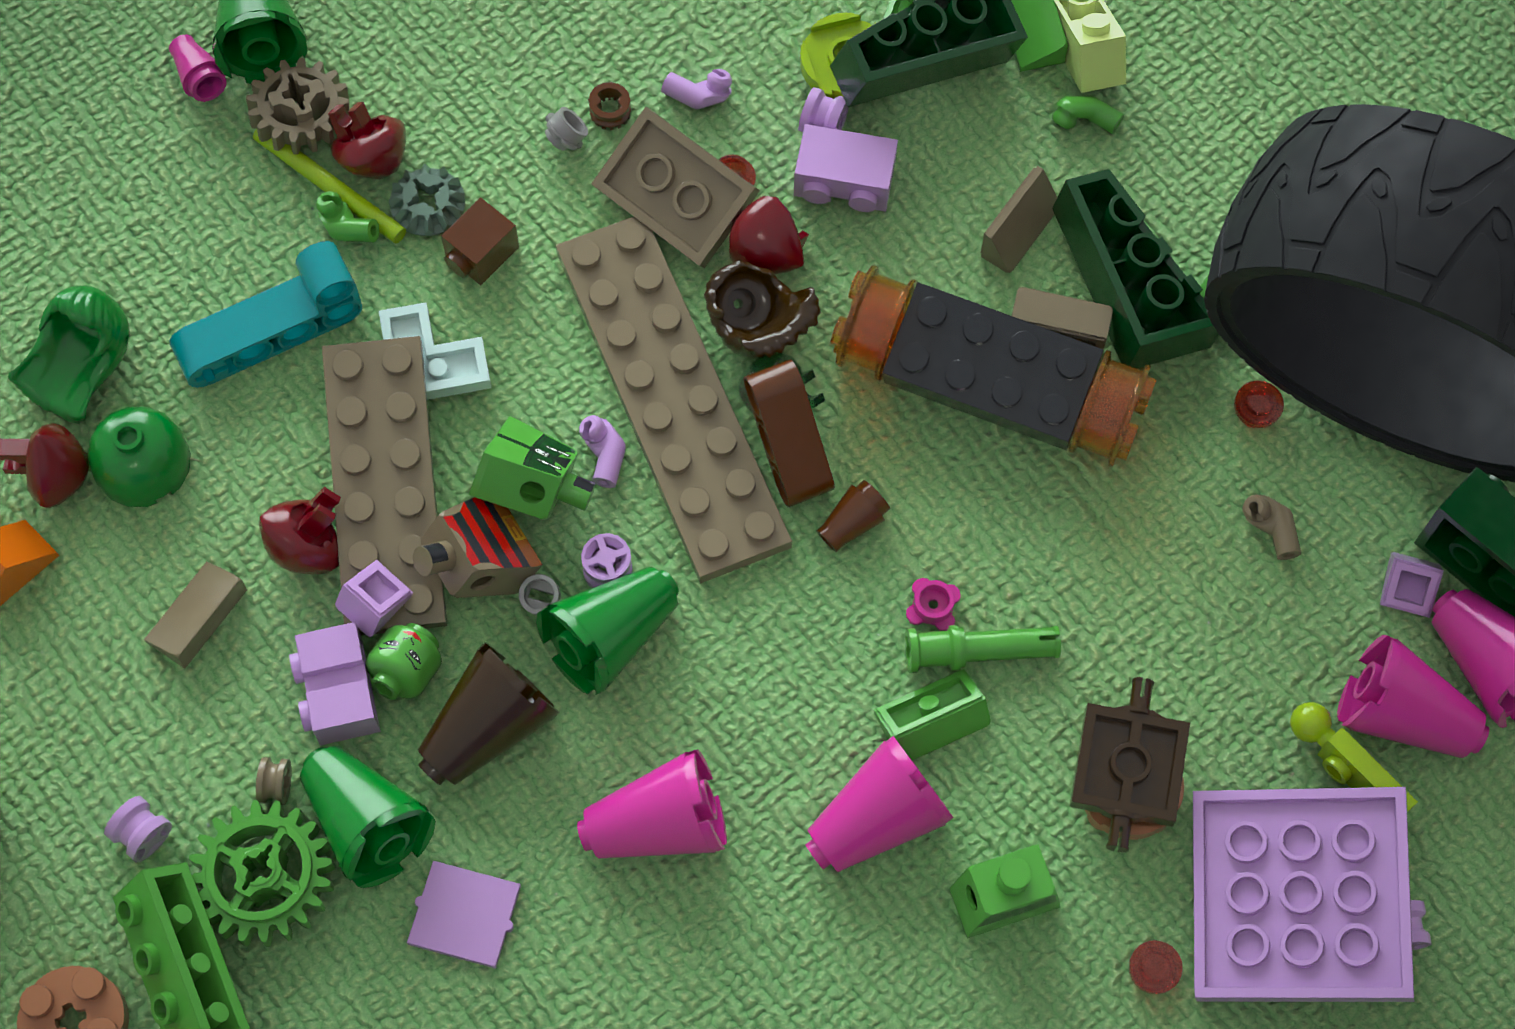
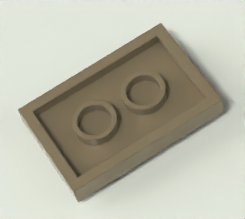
M648 107L643 109L591 183L595 188L703 268L707 266L727 238L737 217L752 203L760 192L759 189Z

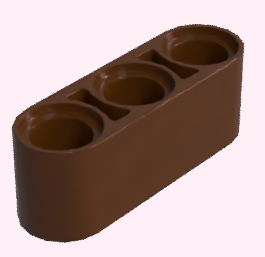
M789 359L744 376L743 381L774 481L785 505L789 508L834 490L833 476L803 380L795 363Z

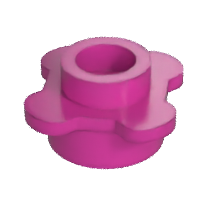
M917 579L912 585L914 599L913 604L906 610L907 620L913 625L925 623L934 625L939 631H947L948 626L955 623L952 612L954 604L960 601V590L953 584L947 585L939 580ZM936 601L938 607L935 609L930 608L929 602Z

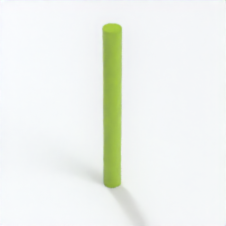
M256 128L253 133V140L324 192L333 191L339 194L341 200L346 202L351 212L359 218L376 219L379 224V232L393 243L398 244L404 238L407 232L406 228L303 152L299 151L298 154H293L291 145L285 144L282 149L276 151L273 147L272 138L261 142Z

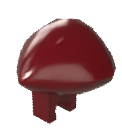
M357 102L348 111L349 115L346 113L344 104L336 105L328 113L337 135L331 146V153L342 168L356 176L372 179H383L397 172L403 161L406 144L405 124L401 120L385 115L370 118L364 102Z
M762 196L749 204L735 220L729 236L730 259L732 262L740 260L769 269L774 275L787 273L804 265L803 246L809 234L803 230L798 233L790 211L778 197Z
M56 423L43 425L31 435L30 439H0V460H5L3 466L4 473L26 474L27 490L42 507L51 508L60 505L83 485L89 471L87 453L74 435L64 426Z
M323 487L311 500L286 501L274 505L264 512L259 519V528L264 548L270 559L283 569L301 574H324L339 567L337 534L332 525L336 514L332 512V509L339 504L341 497Z

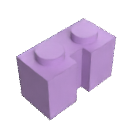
M805 124L794 175V196L803 197L806 201L814 204L831 202V197L849 200V206L857 211L871 212L879 210L886 212L895 168L898 140Z
M352 622L295 635L298 653L289 654L295 683L305 682L307 700L298 702L304 731L313 730L320 746L381 732L370 675L365 663L366 655L363 640L356 623Z

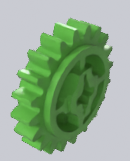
M253 800L249 816L245 817L239 808L232 806L231 817L233 822L227 825L215 817L212 819V822L218 832L217 836L213 838L208 835L199 834L197 837L207 851L205 854L189 855L191 863L201 869V872L194 873L192 876L197 889H202L199 891V895L204 908L210 906L206 909L210 924L214 925L222 920L218 933L224 939H228L239 929V941L243 946L248 947L254 934L258 932L262 943L266 947H270L275 930H279L287 941H291L293 938L291 924L293 922H298L304 928L309 929L312 926L305 914L309 908L319 912L325 911L326 907L316 895L318 892L326 893L334 890L331 881L321 875L332 872L336 869V865L332 859L320 857L327 853L331 846L327 838L313 840L320 831L318 824L314 820L301 826L304 815L299 808L296 807L284 818V807L280 801L275 800L269 813L265 814L258 800ZM272 836L271 839L264 838L253 847H238L245 841L255 837ZM292 844L299 849L302 858V873L299 882L291 878L287 873L289 858L286 854ZM225 865L236 872V882L233 888L237 893L230 903L227 902L222 889V872ZM269 867L271 870V875L268 878L258 876L255 879L252 876L256 868L265 870ZM280 898L284 900L286 898L283 903L272 909L258 912L251 911L253 906L259 908L270 899Z

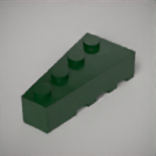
M914 0L909 7L899 13L889 15L847 40L831 63L830 68L847 106L852 107L1007 63L1028 36L1011 0Z
M1110 169L1067 179L1052 210L1093 301L1109 305L1113 309L1108 335L1124 371L1127 372L1211 348L1219 334L1206 312L1204 298L1200 294L1203 290L1191 274L1186 276L1171 257L1173 250L1163 237L1158 239L1144 222L1145 214Z

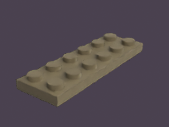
M414 336L322 346L333 492L341 497L339 504L335 506L341 588L351 578L375 560H378L405 584L413 594L375 634L385 633L391 626H405L408 623L418 624L425 629L447 626L444 583L438 573L429 576L420 575L413 563L414 550L421 546V537L438 516L421 337ZM343 615L344 624L352 623L345 615ZM358 628V630H359L361 636L365 635V634Z

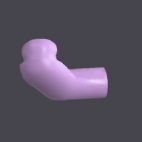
M714 69L707 75V80L693 83L670 72L663 82L661 92L691 108L702 109L722 103L729 97L732 92L730 88L732 77L725 70Z
M595 415L588 416L581 422L579 433L598 458L592 481L601 487L614 488L617 484L626 450L625 442L606 419Z

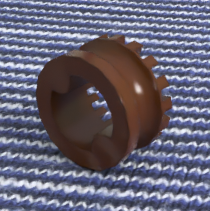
M606 82L601 83L591 91L588 99L591 120L595 122L596 126H602V129L605 130L606 127L614 130V127L619 129L622 124L625 125L627 123V119H630L631 102L625 87L618 83ZM605 98H608V100L613 98L615 101L618 99V110L615 112L602 111L601 100L604 102L606 101Z

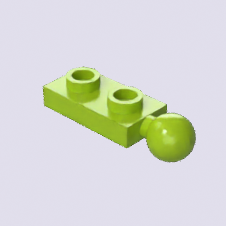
M1306 702L1294 709L1290 718L1292 732L1301 741L1307 743L1317 742L1322 747L1317 755L1323 760L1322 765L1325 771L1336 782L1340 784L1346 783L1350 788L1402 787L1343 727L1337 732L1331 728L1332 719L1324 706L1315 702ZM1407 792L1408 813L1418 803L1409 792Z

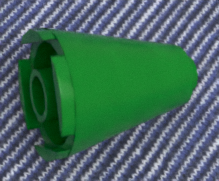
M219 0L212 50L215 63L224 75L232 78V74L245 77L247 84H251L253 80L265 82L263 69L266 67L276 73L280 71L281 60H285L290 67H296V63L302 55L305 59L308 52L306 34L287 0Z
M646 567L547 605L537 613L536 625L538 634L543 644L549 640L552 641L558 654L551 659L567 680L581 692L589 694L595 690V695L610 686L677 608L679 589L675 580L668 572L664 570L658 571L653 567Z
M339 746L320 747L312 751L304 760L300 781L344 876L350 882L352 880L360 888L381 885L405 870L399 863L411 852L418 858L426 849L434 835L436 821L428 808Z

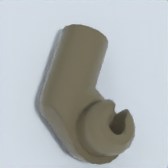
M1258 494L1249 496L1243 503V514L1249 523L1272 536L1277 559L1288 560L1301 555V548L1291 510L1268 496Z

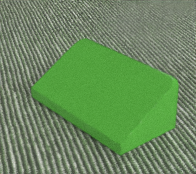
M1011 0L1028 36L1015 52L1020 72L1065 63L1068 43L1054 0Z
M965 669L873 709L887 740L894 736L912 761L983 729L991 722L986 698Z

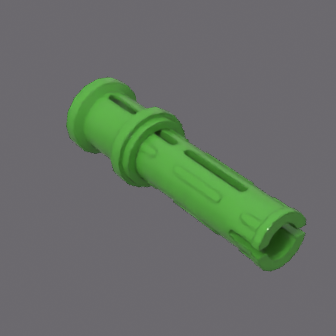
M949 625L947 631L917 632L915 627L906 628L905 657L909 673H917L919 668L949 666L952 671H957L964 668L966 662L1047 657L1060 658L1061 639H1056V636H1060L1059 627L1056 625L1043 628L964 632V629L957 625Z

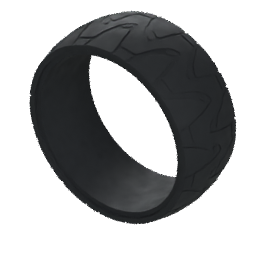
M1354 104L1350 106H1331L1310 111L1296 118L1258 159L1232 202L1229 213L1225 218L1214 247L1204 297L1205 309L1212 325L1222 339L1228 343V346L1260 375L1287 394L1292 395L1296 400L1340 425L1374 441L1381 442L1388 447L1437 465L1469 474L1478 467L1485 474H1491L1502 481L1515 482V140L1467 122L1445 118L1442 115L1384 105Z

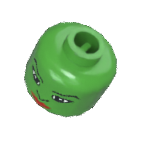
M408 623L405 626L395 625L389 627L365 661L367 671L372 677L371 686L381 696L390 700H395L397 697L405 699L419 697L442 664L441 654L438 650L439 642L436 637L424 627L414 623Z

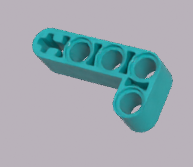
M322 241L310 245L300 252L296 258L299 276L191 323L175 332L169 340V345L188 384L196 388L214 384L354 320L362 311V303L357 286L337 246L330 241Z

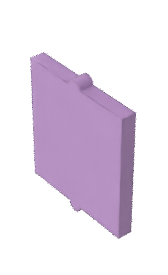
M433 861L423 894L415 899L418 909L407 944L496 969L506 934L514 929L511 918L521 884Z

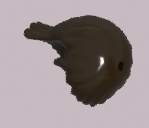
M740 260L720 268L711 275L704 293L711 324L715 327L717 335L722 338L724 346L731 349L735 354H741L744 357L755 360L764 357L771 358L774 353L782 354L785 346L795 345L798 335L807 334L809 327L818 324V315L821 313L819 299L815 295L814 288L809 287L793 292L783 282L778 280L771 270ZM735 300L739 302L738 309L734 307Z

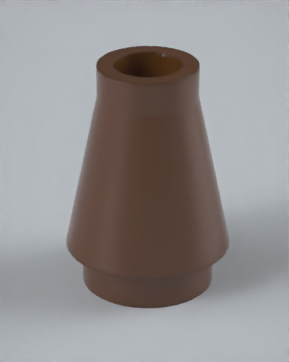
M863 480L856 487L850 485L824 524L816 532L833 551L837 552L847 543L884 522L883 515L890 510V506L872 485Z

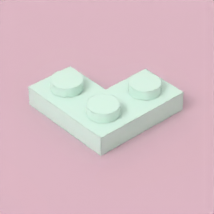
M426 302L379 311L383 340L414 336L421 337L427 400L491 388L482 337L434 345Z

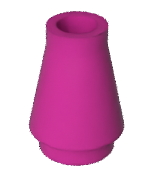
M184 34L173 39L169 45V52L174 59L184 92L201 102L217 98L224 91L227 81L226 75L216 65L215 58L198 45L191 35Z

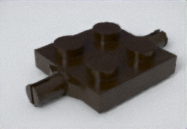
M1143 677L1132 679L1129 706L1112 708L1087 703L1084 713L1069 807L1098 812L1111 819L1108 843L1106 844V848L1114 851L1117 847L1119 832L1118 852L1129 851L1128 846L1132 823L1144 821L1173 827L1177 818L1190 722L1165 718L1150 710L1154 681L1146 678L1143 684L1142 697H1140Z

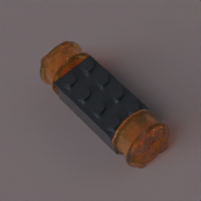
M874 264L867 273L857 271L848 298L852 299L850 312L847 318L839 317L830 341L831 344L835 345L833 352L836 353V366L843 367L846 362L874 371V379L879 382L884 379V383L1066 451L1070 444L1068 450L1070 453H1074L1077 448H1081L1108 458V467L1113 468L1116 458L1127 460L1139 425L1131 423L1134 412L1144 415L1157 379L1148 376L1151 369L1150 365L1146 364L1142 370L1112 360V351L1106 350L1102 359L1103 349L922 284L915 279H911L908 284H904L879 274V266Z

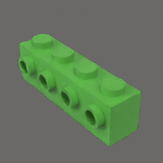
M184 862L141 870L113 897L117 920L124 928L133 952L134 967L137 973L141 975L151 1002V1013L155 1022L160 1026V1029H250L188 863Z

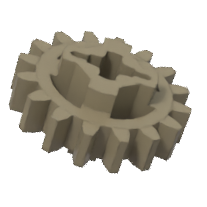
M299 58L296 67H290L285 60H281L280 71L275 73L266 67L263 69L265 82L260 80H253L251 82L253 94L246 95L251 128H257L258 137L261 142L272 138L273 147L276 151L282 149L285 144H289L293 154L299 153L301 145H308L312 152H317V141L322 139L329 144L334 142V128L328 113L336 105L344 104L346 113L349 115L350 104L346 83H340L336 70L325 74L324 65L321 61H318L312 68L306 67L304 58Z

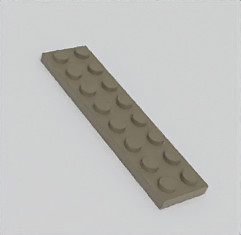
M631 217L557 244L556 252L700 584L791 549L792 540L653 231L635 217Z

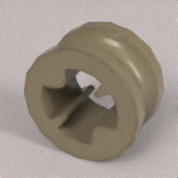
M270 757L261 758L256 778V800L259 803L265 804L268 799L280 801L282 805L287 803L292 777L290 759L283 758L280 763L275 764Z

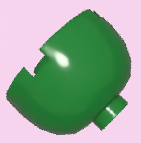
M129 406L111 413L97 425L89 440L87 459L94 481L112 501L127 507H149L157 504L156 499L164 497L169 492L173 495L181 488L190 470L191 453L181 429L165 413L150 407Z

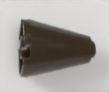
M484 642L476 651L418 748V752L423 757L422 761L418 764L419 767L439 785L446 779L456 785L552 721L560 713L554 708L553 703L518 669L513 668L509 663L505 664L503 661L506 658L487 642Z

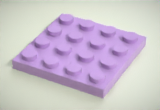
M1406 787L1193 791L1194 992L1197 1002H1415Z

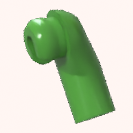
M1064 96L1056 103L1058 108L1052 115L1053 121L1065 129L1074 128L1077 119L1083 118L1111 134L1116 132L1124 118L1122 112L1094 96Z
M324 192L317 198L316 208L319 219L334 240L370 243L377 241L380 230L376 219L355 218L347 203L343 202L340 195L336 192Z

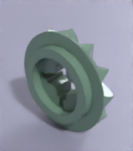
M424 163L419 170L413 172L405 170L403 178L398 183L392 184L389 205L394 220L405 227L406 231L420 236H432L447 231L462 216L465 208V194L459 178L449 174L444 166L441 169H434ZM418 189L425 190L429 195L437 192L434 195L436 211L425 202L417 204L419 202Z

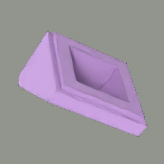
M1391 552L1380 605L1430 618L1444 572L1443 568L1434 562Z
M375 560L342 586L335 606L351 622H355L365 635L371 637L411 598L413 592L378 560Z

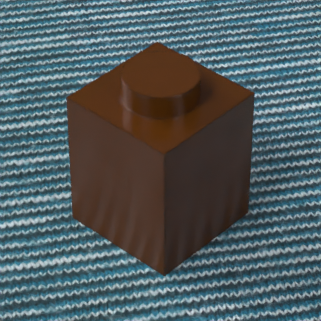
M481 197L441 235L446 255L444 261L448 267L461 278H465L468 275L480 286L519 248L516 225Z

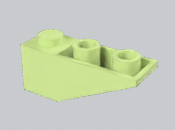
M1054 0L1068 43L1065 58L1066 66L1081 93L1126 84V35L1104 0Z

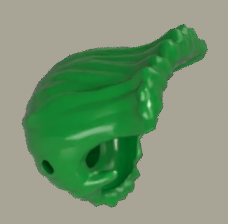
M88 285L68 287L60 291L48 303L39 324L40 334L34 347L26 358L8 375L10 382L15 384L16 388L24 396L28 397L33 404L39 405L42 410L53 412L56 416L75 424H80L87 418L86 410L92 395L120 365L126 354L130 338L128 319L120 305L102 290Z

